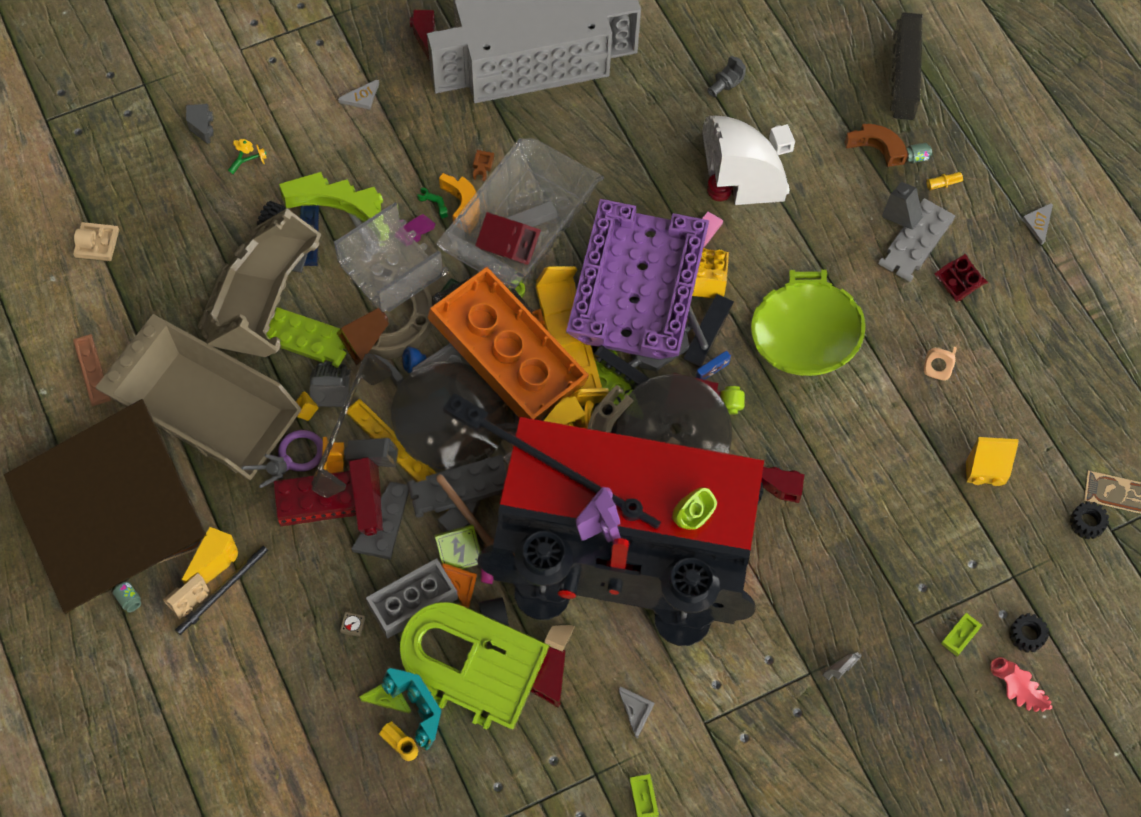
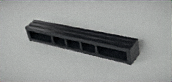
M601 345L594 353L596 362L602 363L608 370L611 369L616 376H621L626 383H631L635 389L641 390L645 396L651 397L655 403L662 404L668 397L669 391Z

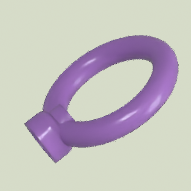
M297 430L291 432L280 442L278 455L284 458L287 464V471L289 469L308 471L315 468L322 461L323 441L317 434L311 431ZM297 438H308L316 444L317 454L307 463H294L286 455L288 444Z

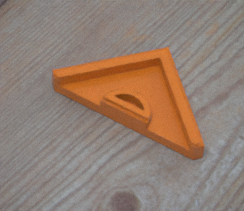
M442 563L441 566L457 590L458 600L461 605L469 608L477 574Z

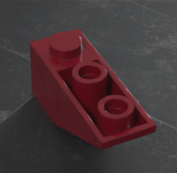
M763 467L761 482L763 483V488L778 499L799 503L802 496L805 474H800V472L794 470L784 471L777 467Z

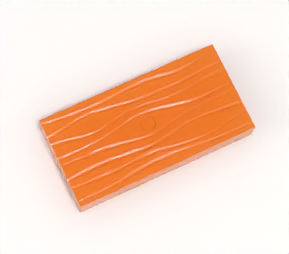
M488 267L481 270L429 310L427 319L519 418L541 420L553 410L560 400L570 397L586 384L589 374Z

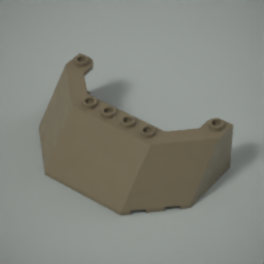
M287 208L255 227L250 233L252 236L246 244L242 243L234 252L236 257L230 264L226 263L222 267L198 324L199 329L202 330L203 337L207 339L206 343L208 345L261 357L275 354L280 349V339L278 337L269 339L266 334L270 329V321L276 313L275 308L281 300L280 295L287 285L286 280L289 273L305 254L318 248L321 236L318 231Z

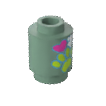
M927 143L909 145L906 148L908 153L906 162L926 161L932 156V148Z
M122 582L114 587L113 595L124 610L133 612L141 606V598L130 582Z

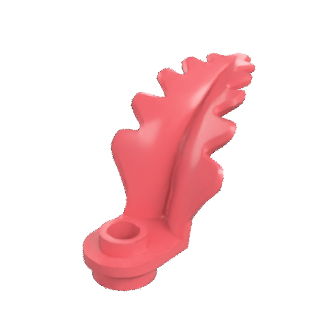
M1003 657L996 658L991 662L990 670L992 674L1006 682L1007 697L1010 700L1016 697L1017 706L1020 707L1026 703V710L1030 711L1033 707L1034 712H1038L1039 709H1041V712L1052 709L1051 701L1048 700L1049 697L1046 695L1042 696L1045 692L1043 690H1036L1039 684L1030 681L1032 675L1029 671L1019 669L1016 663L1008 661Z

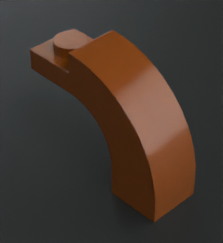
M862 124L861 131L854 130L848 132L844 142L846 149L860 146H871L878 149L884 155L887 167L904 165L908 156L901 138L890 129L876 124Z

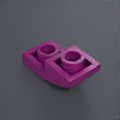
M422 214L403 226L395 234L394 238L408 247L419 242L421 235L434 230L435 223Z

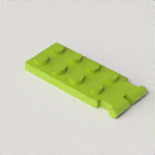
M278 307L276 308V313L269 324L270 329L266 333L269 339L278 337L281 344L280 348L322 363L325 360L330 361L337 368L340 366L347 354L343 351L346 348L337 335L340 328Z

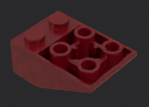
M486 212L475 247L518 263L529 265L541 230Z

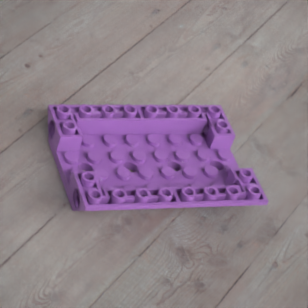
M600 199L566 333L584 344L596 347L602 345L607 349L655 359L679 356L709 220L674 213L671 220L636 213V206ZM652 231L655 233V236L649 238L645 233ZM639 264H645L647 265V269L639 270L637 266ZM635 296L640 301L638 303H631L629 299ZM629 330L632 334L629 337H624L621 335V332Z

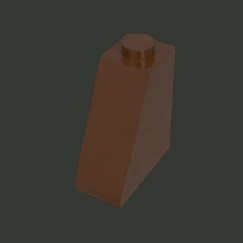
M380 308L345 325L337 332L338 337L356 366L365 359L389 324L387 315Z

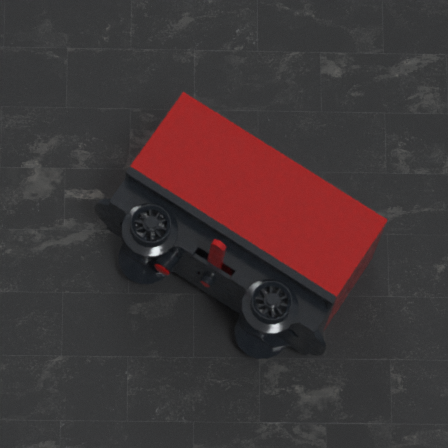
M520 417L516 432L517 438L595 484L610 488L614 495L624 501L631 498L639 500L643 506V512L661 522L660 527L655 529L640 519L628 521L622 516L621 508L616 506L621 524L617 525L621 538L614 539L613 543L611 541L607 542L603 532H600L586 540H582L576 526V519L596 493L513 445L498 511V525L494 543L479 552L477 563L483 571L493 576V580L514 585L515 601L525 615L537 620H549L557 617L567 608L570 599H574L576 595L652 609L655 612V626L659 634L667 642L677 646H691L700 642L707 635L711 623L714 621L734 624L737 620H745L752 617L755 613V602L744 591V584L751 552L764 460ZM698 488H708L717 500V506L712 515L697 529L680 528L672 518L677 504L692 491ZM634 506L629 507L630 510L636 509Z

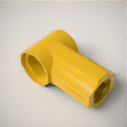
M392 721L382 728L379 736L398 752L403 760L412 761L417 757L418 748L415 741L408 737ZM408 745L413 746L410 752H403L404 747Z

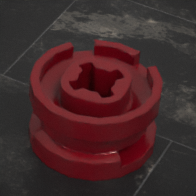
M713 174L708 180L707 194L712 197V200L722 202L730 198L733 186L717 187L716 177Z

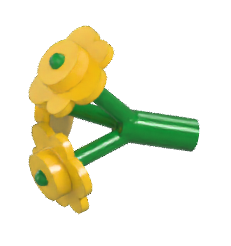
M245 139L234 140L233 145L240 152L228 169L230 173L234 174L242 163L258 157L261 158L263 165L265 164L264 159L267 158V152L263 148L260 149L258 144L256 145L258 154L242 159L243 153L248 154L254 150L252 143Z

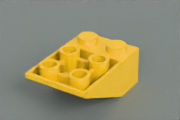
M703 248L692 296L714 299L719 294L724 297L729 252Z

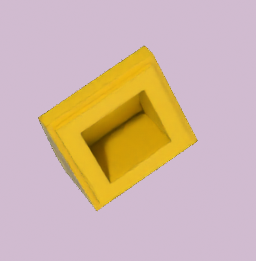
M302 392L296 400V403L302 409L297 417L309 421L318 410L317 404L306 392Z

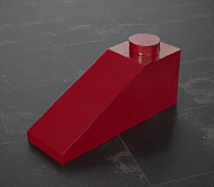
M413 10V17H410V27H413L414 36L429 60L427 33L435 31L434 10Z

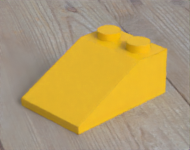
M575 396L571 398L566 397L559 401L544 421L584 428L586 414Z
M978 437L966 460L967 482L975 485H982L984 483L994 486L1005 485L1011 475L1018 447V439Z
M209 527L206 533L207 536L203 538L182 578L184 585L197 573L203 577L207 584L226 570L231 562L236 560L238 549L232 535Z

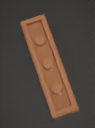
M92 334L73 339L92 406L111 401L108 395L95 389L104 377Z

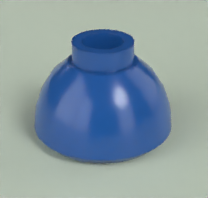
M407 347L403 353V367L405 371L413 373L412 368L426 360V355L414 347Z

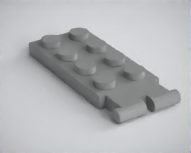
M925 198L920 203L923 218L913 229L903 227L888 248L887 253L889 255L886 259L881 258L878 263L891 272L896 268L898 270L896 275L908 282L912 281L914 276L911 274L915 269L919 271L955 218V215Z

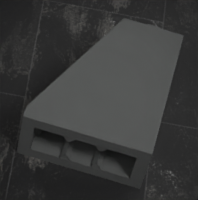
M901 182L890 194L882 217L913 229L923 218L917 188Z
M389 438L348 441V447H345L344 457L348 462L369 458L378 466L396 467L398 448Z

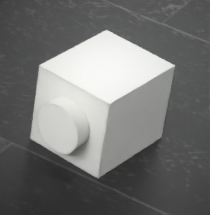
M788 124L771 128L769 140L777 154L793 152L795 140Z

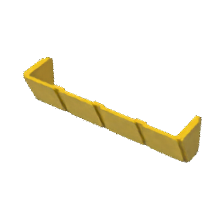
M550 266L543 269L536 280L535 287L540 308L543 312L545 328L589 374L586 384L569 398L575 396L581 407L585 406L588 400H591L594 404L600 403L609 393V389L602 388L592 347L566 333L577 291L573 279L577 268L575 266Z

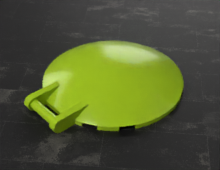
M827 269L809 272L790 270L789 283L784 284L785 286L778 290L774 289L763 298L759 307L755 309L751 324L755 347L768 363L787 373L814 376L832 372L848 363L856 355L863 343L865 318L862 309L844 289L840 290L827 282ZM795 279H815V280H795Z

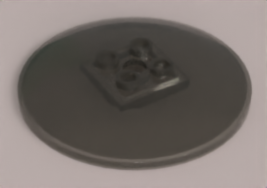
M667 374L643 382L629 394L634 401L617 420L616 434L665 443L674 437L680 442L678 445L726 454L729 453L732 442L731 418L723 400L707 384L686 375ZM673 424L678 425L681 428V432L673 434L670 426Z

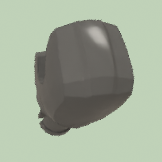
M729 57L727 66L722 72H718L715 75L716 82L707 90L710 96L716 97L723 89L730 90L744 79L746 67L740 58Z

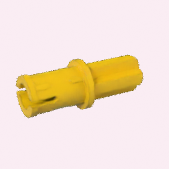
M961 172L927 179L928 190L940 187L947 188L948 185L962 182L963 175Z

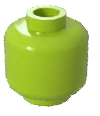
M726 386L720 392V408L726 411V414L736 415L738 411L744 409L745 393L740 390V387Z

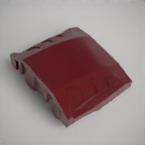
M966 254L949 262L934 273L956 303L977 288L988 284L987 280L979 273Z

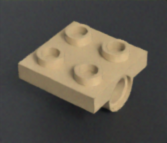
M82 222L80 229H76L74 235V257L111 261L119 233L118 226Z
M197 573L182 588L176 587L163 601L180 620L191 612L196 604L203 602L208 597L210 591L203 577Z

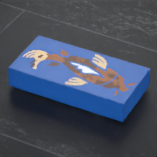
M725 351L697 369L696 378L706 380L729 365L731 355L728 351Z

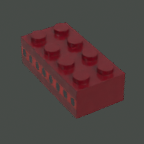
M350 471L274 481L277 518L280 527L356 516Z

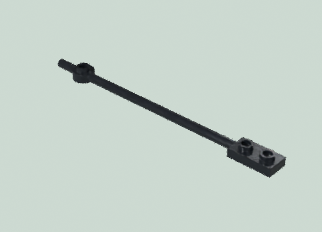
M454 393L443 407L444 413L476 432L482 426L597 494L602 488L486 420L489 417L488 412ZM612 495L613 502L621 508L622 516L626 520L636 521L640 519L655 529L660 527L661 522L643 512V506L639 500L631 498L624 501L618 496ZM634 506L636 509L630 510L629 507Z

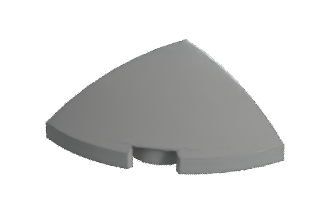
M856 652L842 658L826 670L823 676L828 680L832 676L839 680L846 671L853 667L862 655Z

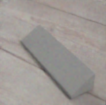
M550 201L507 218L534 227L557 218L558 214L553 203Z

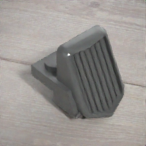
M330 361L317 364L315 369H312L310 375V397L318 407H349L351 370H348L347 366L342 363L337 368Z

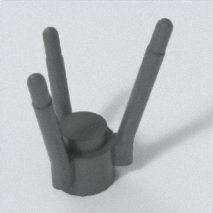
M265 454L266 458L271 459L267 465L242 466L241 469H267L269 474L274 475L259 485V488H262L277 479L283 478V474L287 471V464L283 457Z

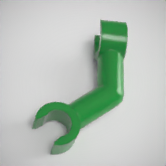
M420 188L421 193L425 195L417 194L418 200L437 202L441 219L447 218L448 211L443 198L428 193L426 188Z

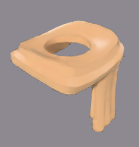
M936 347L930 349L924 363V374L935 379L948 380L955 364L957 347H954L953 352ZM936 358H941L946 362V368L942 371H936L932 368V361Z

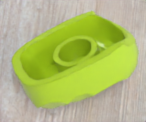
M698 488L677 504L672 518L680 528L697 529L712 515L716 509L717 500L708 488Z

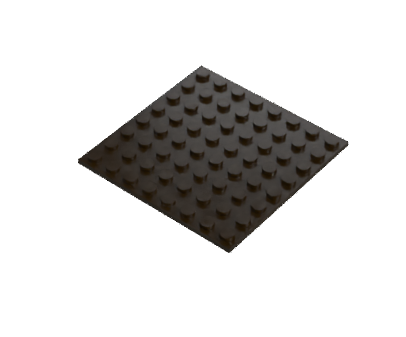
M143 399L4 474L65 614L207 536Z

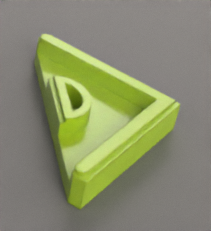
M382 684L359 696L363 702L405 713L411 712L402 693L393 698L391 694H387L384 691Z

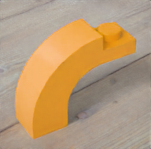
M443 173L439 177L440 188L454 195L461 202L460 207L452 215L453 225L469 233L478 218L479 209L476 190L463 176L457 181L453 176Z

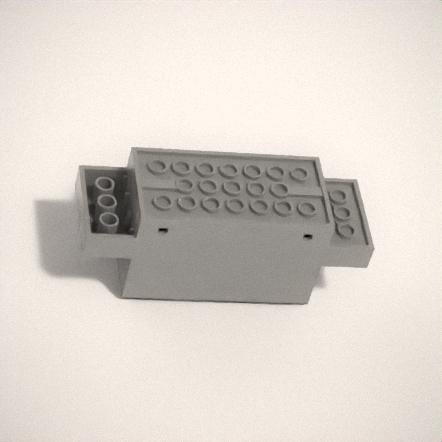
M453 0L455 28L427 33L430 72L435 93L470 87L474 103L610 76L611 58L638 52L641 8L638 0Z

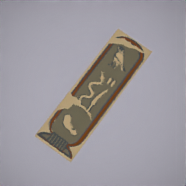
M1088 470L1084 501L1096 502L1097 504L1141 514V482Z

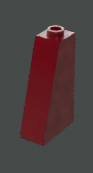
M369 458L349 461L358 530L366 536L375 535L377 531L383 530L379 466Z

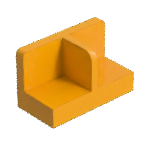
M323 437L322 474L344 471V442L329 443L328 438Z

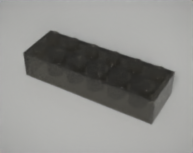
M902 12L900 19L896 21V30L893 31L892 40H895V44L892 47V54H895V58L892 59L891 68H894V72L891 75V82L894 83V86L891 87L890 96L893 97V100H891L890 111H893V118L914 120L920 102L923 14Z

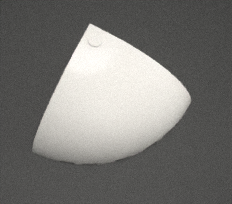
M725 116L706 117L702 133L709 176L715 174L717 187L733 186L735 205L785 201L786 194H789L786 174L776 150L764 135L747 123Z

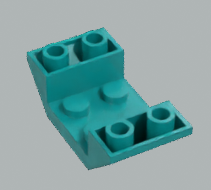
M389 668L383 677L382 687L393 698L406 690L408 691L407 696L412 703H416L419 708L418 713L423 720L415 732V740L420 747L428 750L435 740L442 710L420 675Z

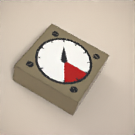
M345 612L340 633L360 637L365 616Z

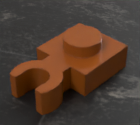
M477 150L473 162V168L475 169L473 171L474 180H476L477 175L481 174L483 175L482 180L486 181V171L491 172L495 157L494 153Z

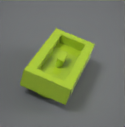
M965 613L942 641L941 645L958 657L982 627V624Z
M651 775L631 777L629 781L637 817H659Z

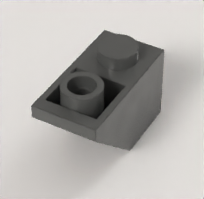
M208 104L186 105V121L189 130L205 143L211 144V136L214 135L213 126H211V122L214 121L213 111L209 110Z

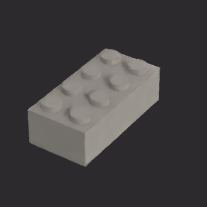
M437 558L366 597L367 605L387 639L404 630L412 616L422 608L435 603H452L458 599L457 590Z

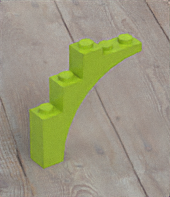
M321 172L279 184L281 197L287 209L307 205L329 206L355 215L374 232L380 243L387 241L386 233L389 232L386 222L381 220V203H383L381 193H377L375 187L356 192L354 186H350L348 179L329 184L327 178H323Z

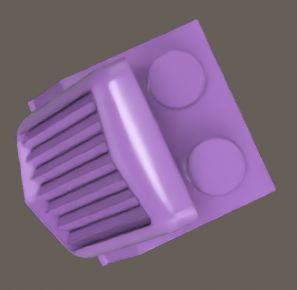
M602 487L577 517L576 526L582 540H586L600 532H603L607 542L611 541L613 543L614 539L621 538L617 527L621 522L616 505L612 500L613 493L610 488Z

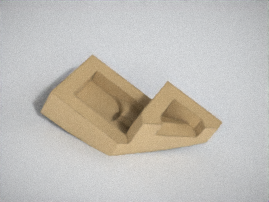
M552 626L545 639V643L563 652L575 626Z

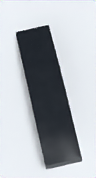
M719 294L716 295L700 324V328L708 343V348L703 350L695 335L684 360L702 367L734 301Z

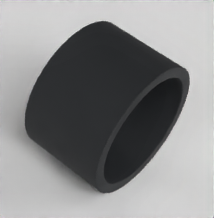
M503 597L478 602L481 614L509 626Z

